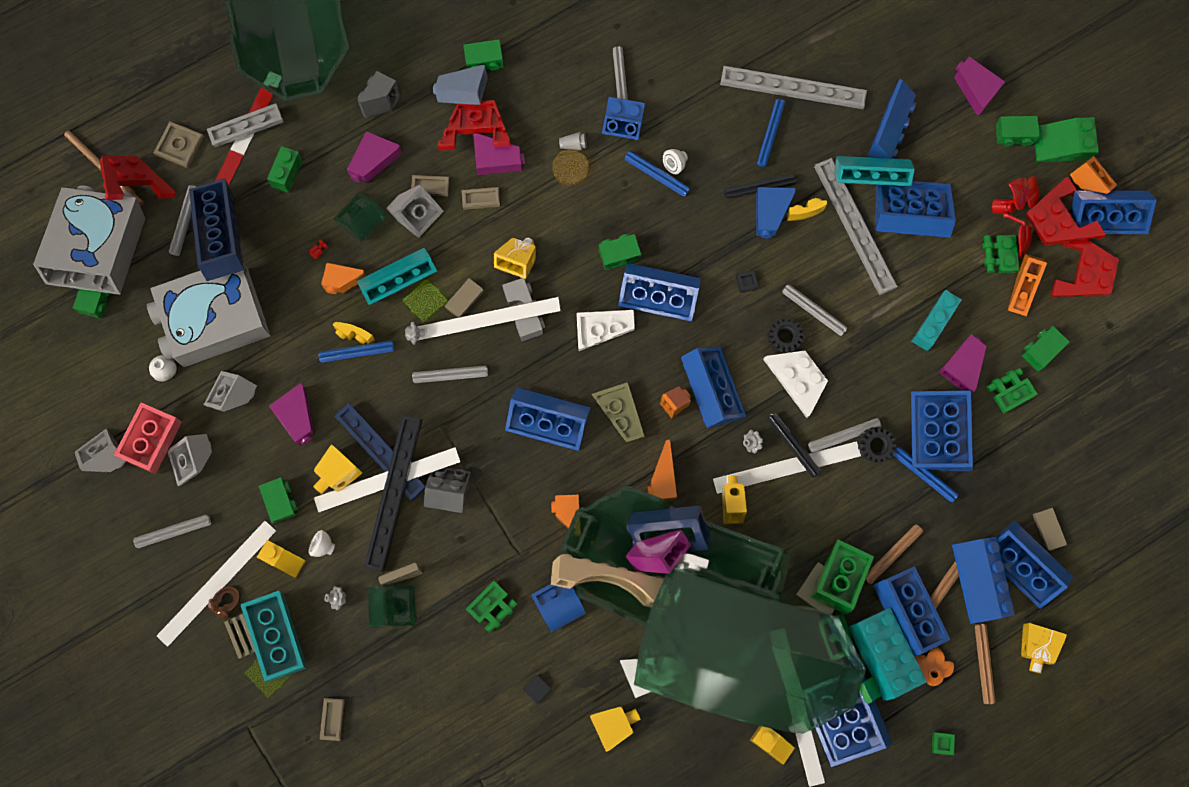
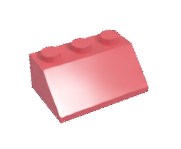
M140 403L114 456L156 474L182 422L176 417Z

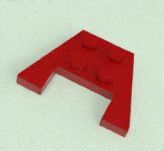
M481 101L480 105L457 103L450 118L449 126L445 128L443 138L438 142L439 151L456 150V135L493 132L494 147L511 146L495 101Z
M136 155L102 156L100 159L106 200H122L124 193L120 186L150 185L159 199L174 198L176 194L174 189Z
M1066 177L1026 214L1027 219L1044 246L1069 243V241L1074 240L1087 241L1090 238L1102 239L1106 235L1097 221L1079 228L1061 201V199L1073 195L1075 190H1077L1069 177Z
M1089 240L1069 241V243H1063L1062 246L1081 251L1074 284L1056 279L1053 282L1050 297L1111 295L1119 259Z

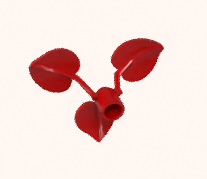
M1031 176L1028 181L1026 178H1018L1008 184L1013 193V200L994 199L992 203L994 214H1004V218L1012 219L1021 224L1019 228V257H1022L1031 245L1032 229L1030 224H1026L1025 221L1011 216L1010 213L1014 212L1015 206L1018 210L1023 209L1027 201L1029 208H1033L1038 203L1040 190L1036 176Z

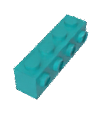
M837 156L834 175L837 183L911 186L915 169L909 159Z
M422 248L358 280L357 283L368 305H371L437 272L425 248Z

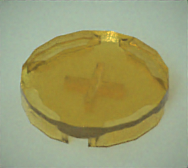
M567 149L561 151L552 162L554 177L559 183L566 186L580 184L588 174L589 163L587 158L577 150Z

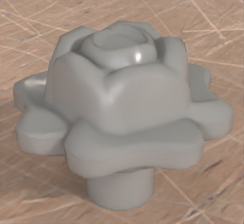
M413 321L410 326L406 327L405 336L407 340H410L415 345L419 337L425 336V330L418 329Z
M749 430L748 434L744 435L743 445L747 448L748 452L757 453L759 449H762L763 439L758 431Z
M334 586L330 594L325 595V601L330 602L332 609L339 610L340 606L346 603V594L342 591L341 587Z

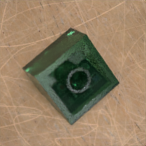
M357 193L333 220L351 236L362 242L371 235V231L376 226L382 224L387 214L373 199Z
M382 585L368 588L369 628L416 626L414 586Z

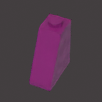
M968 57L965 62L961 61L955 69L958 71L954 77L975 113L980 115L1001 89L1005 81L971 57Z
M366 131L347 168L350 178L358 183L361 181L368 183L401 155L400 145Z
M477 133L473 134L478 175L522 171L521 164H525L524 153H520L519 146L511 144V146L494 147L493 138Z
M971 334L939 373L961 391H971L972 394L977 388L986 345L983 344L979 337Z
M300 383L270 404L269 407L297 445H305L311 441L315 433L307 390Z
M678 530L637 542L626 557L635 571L670 574L691 544L683 531Z

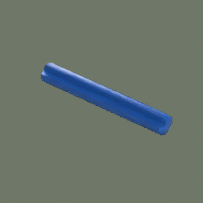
M776 99L757 161L759 166L766 167L784 109V100Z
M628 151L625 160L675 192L682 196H686L690 188L634 152Z
M385 341L319 352V360L323 363L393 352L394 343L393 341Z
M897 447L895 453H892L895 458L947 500L953 502L958 497L957 492L928 469L912 468V456L901 447Z

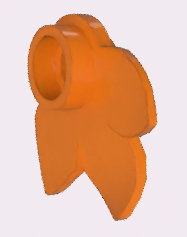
M938 647L931 649L927 656L922 654L915 656L927 681L926 683L931 686L940 685L944 678L949 677L953 673L954 663L945 661L944 654ZM931 673H935L937 678H933Z

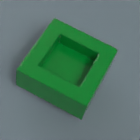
M933 732L932 753L954 755L955 735Z

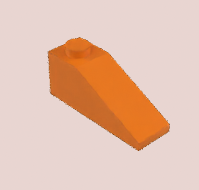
M1025 254L1018 271L1008 311L1027 316L1047 265L1044 259Z
M666 440L650 483L651 486H647L648 497L652 498L653 503L672 501L677 498L670 440Z

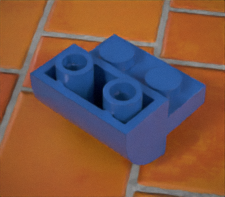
M609 97L602 134L639 140L645 103Z
M550 584L531 595L551 633L586 614L573 588L569 589Z

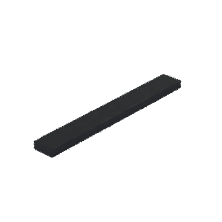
M406 415L402 416L364 564L365 568L380 572L385 571L422 419Z

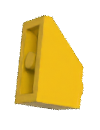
M266 540L257 558L295 578L305 563L304 559Z
M763 723L760 724L750 741L783 765L795 749L782 736Z

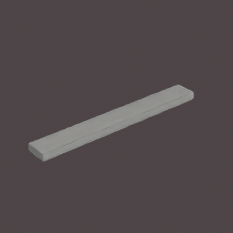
M723 66L720 85L858 109H864L867 90L729 66Z
M830 158L816 164L814 168L879 296L896 289L897 285L845 183H837L834 175L835 163L833 159Z

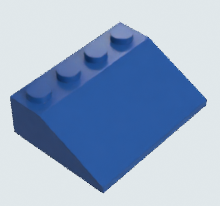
M912 181L911 186L876 184V231L951 237L956 222L951 184Z
M971 391L911 392L912 468L941 471H972Z
M861 667L846 671L800 690L831 767L885 749L892 744L875 700L867 704L858 688V685L866 680Z

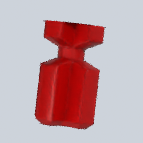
M321 239L319 240V246L315 244L308 251L314 259H317L323 253L322 248H328Z

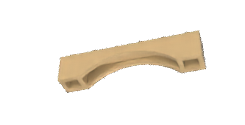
M568 554L560 555L553 561L551 585L570 589L577 584L588 581H603L618 585L629 591L643 606L662 610L671 603V581L665 580L661 576H648L644 572H632L623 567H610L606 563L598 564L591 562L589 559L572 558Z

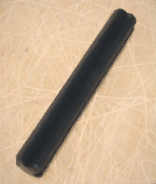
M791 173L724 188V196L728 199L755 193L758 187L778 188L796 183V178Z
M772 413L767 418L769 423L811 477L818 476L821 473L820 468L777 413Z

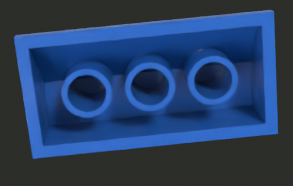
M899 79L890 97L867 156L868 158H896L898 150L895 148L897 144H901L904 137L902 130L907 128L911 119L908 118L909 112L913 113L916 102H914L916 94L901 79Z
M1075 190L1071 207L1072 218L1079 228L1097 221L1105 234H1149L1156 199L1150 191H1110L1106 194L1095 191Z
M627 263L618 306L692 322L701 278Z
M721 347L696 348L681 357L706 428L718 427L746 417Z
M516 387L511 398L505 431L579 451L590 407Z
M1015 520L996 537L1005 576L1038 608L1041 609L1069 586L1073 576Z
M985 538L952 545L970 624L1015 616L997 538Z
M915 566L873 585L884 610L891 608L914 656L923 654L950 640Z

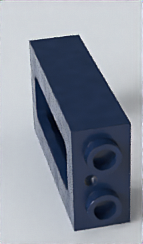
M701 506L633 512L630 520L627 522V530L633 538V546L637 542L646 540L643 532L689 527L693 530L694 535L686 536L691 544L686 552L708 550L711 536Z

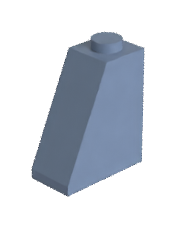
M485 65L438 76L437 83H434L433 93L436 95L437 101L442 103L480 105L488 80Z

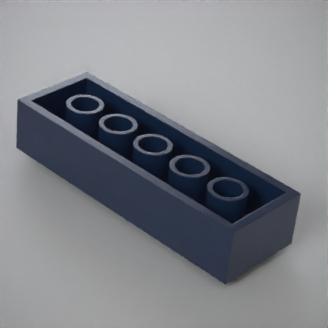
M226 179L189 189L197 263L206 281L243 271L244 266L234 197Z

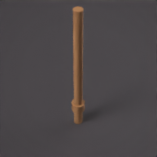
M70 130L66 131L64 136L101 170L100 159ZM120 186L122 191L129 192L136 197L140 207L144 204L131 186Z

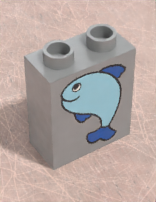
M79 186L77 189L62 187L33 264L44 283L47 285L120 295L146 219L136 197L129 192L123 191L124 196L122 200H106L105 193H99L96 189L89 186Z
M244 263L243 271L206 281L202 272L198 271L150 288L154 302L147 304V310L155 325L162 323L166 336L158 338V344L166 360L173 358L181 366L187 367L271 337L248 268Z

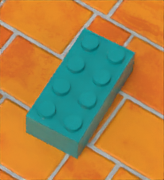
M276 591L240 604L264 682H271L307 669L283 592Z
M891 608L848 627L871 676L874 677L879 687L883 701L897 698L927 682Z

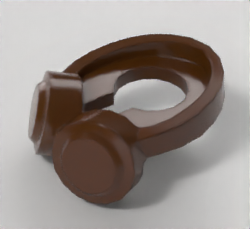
M234 587L220 589L212 599H209L208 607L210 611L215 612L218 618H228L229 612L237 607L240 600L237 589ZM223 595H233L234 600L232 603L218 607L222 602Z

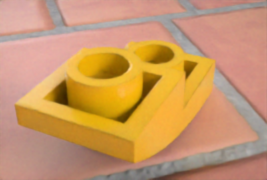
M814 198L808 200L805 207L801 205L790 207L787 213V221L802 220L815 216L824 211L827 201Z
M341 322L333 324L336 329L335 333L342 339L347 338L351 341L355 338L363 345L365 342L372 344L375 341L370 333L359 327Z

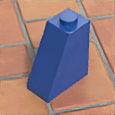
M758 187L756 192V236H761V238L775 236L793 199L795 188Z

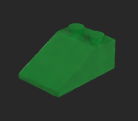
M1094 117L1073 118L1038 126L1039 138L1034 143L1036 162L1088 161L1099 152Z
M837 540L810 598L847 615L855 607L874 556Z

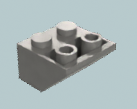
M378 71L369 78L367 87L358 96V103L365 118L393 110L401 97L396 80Z
M446 467L431 472L425 486L424 507L462 513L466 503L471 472Z

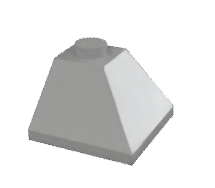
M421 185L398 195L386 208L398 222L418 238L443 212Z
M221 371L204 405L223 412L241 406L253 398L257 385L239 375Z
M107 429L74 452L82 471L112 472L122 467L125 463V460L114 456L119 444Z
M207 434L186 436L168 450L178 486H182L199 474L211 455V443L208 440Z

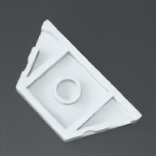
M806 351L764 357L765 363L806 418H808L828 380Z

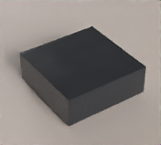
M754 270L736 274L740 293L759 289Z
M536 675L523 690L538 703L551 688Z

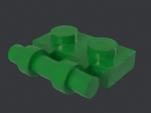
M991 235L983 237L984 243L982 247L985 250L986 257L984 259V266H987V273L995 272L994 266H998L999 273H1017L1019 271L1016 235H997L995 243L992 242ZM993 250H996L997 259L993 258Z
M1020 368L1006 372L1005 376L992 380V383L986 386L989 392L998 391L999 394L993 398L1003 414L1038 395L1028 378L1020 381L1018 377L1023 374ZM1012 382L1014 386L1006 390L1004 385Z
M493 581L466 610L479 623L486 618L489 623L484 628L491 633L494 628L497 629L501 625L500 622L507 615L510 616L514 612L513 609L518 604L513 599L506 604L503 600L508 594ZM499 605L502 610L493 617L490 613Z

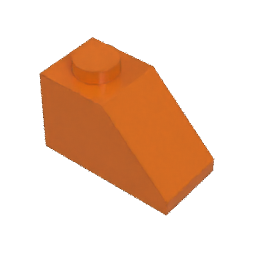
M1094 156L1070 174L1074 183L1084 190L1108 194L1117 186Z
M327 263L321 285L330 294L344 293L358 284L357 281L366 277L364 270Z
M678 386L662 395L660 405L671 418H674L690 405L691 396L686 389L682 390Z
M556 495L555 501H551L552 513H556V518L575 536H580L579 495Z

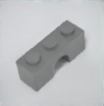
M524 278L502 285L509 307L536 302V300L531 299L530 294L533 292L530 283H525ZM533 316L515 320L521 341L543 335L542 328H545L542 317Z

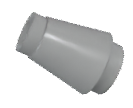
M581 132L559 138L560 149L582 150V148H587L585 133L581 134Z

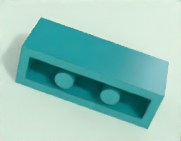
M945 290L934 304L911 342L928 351L939 337L962 299Z

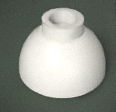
M669 149L664 152L663 163L670 173L676 175L684 169L688 159L684 151Z
M163 355L155 357L149 365L151 376L155 380L162 382L170 380L175 375L177 369L175 361L172 358L166 360Z
M320 530L314 535L309 547L310 556L321 557L326 554H332L335 544L331 542V538L325 531Z

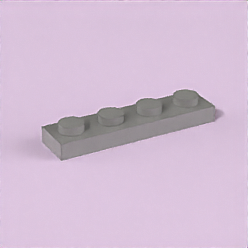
M275 103L208 128L207 131L212 145L216 148L284 121Z

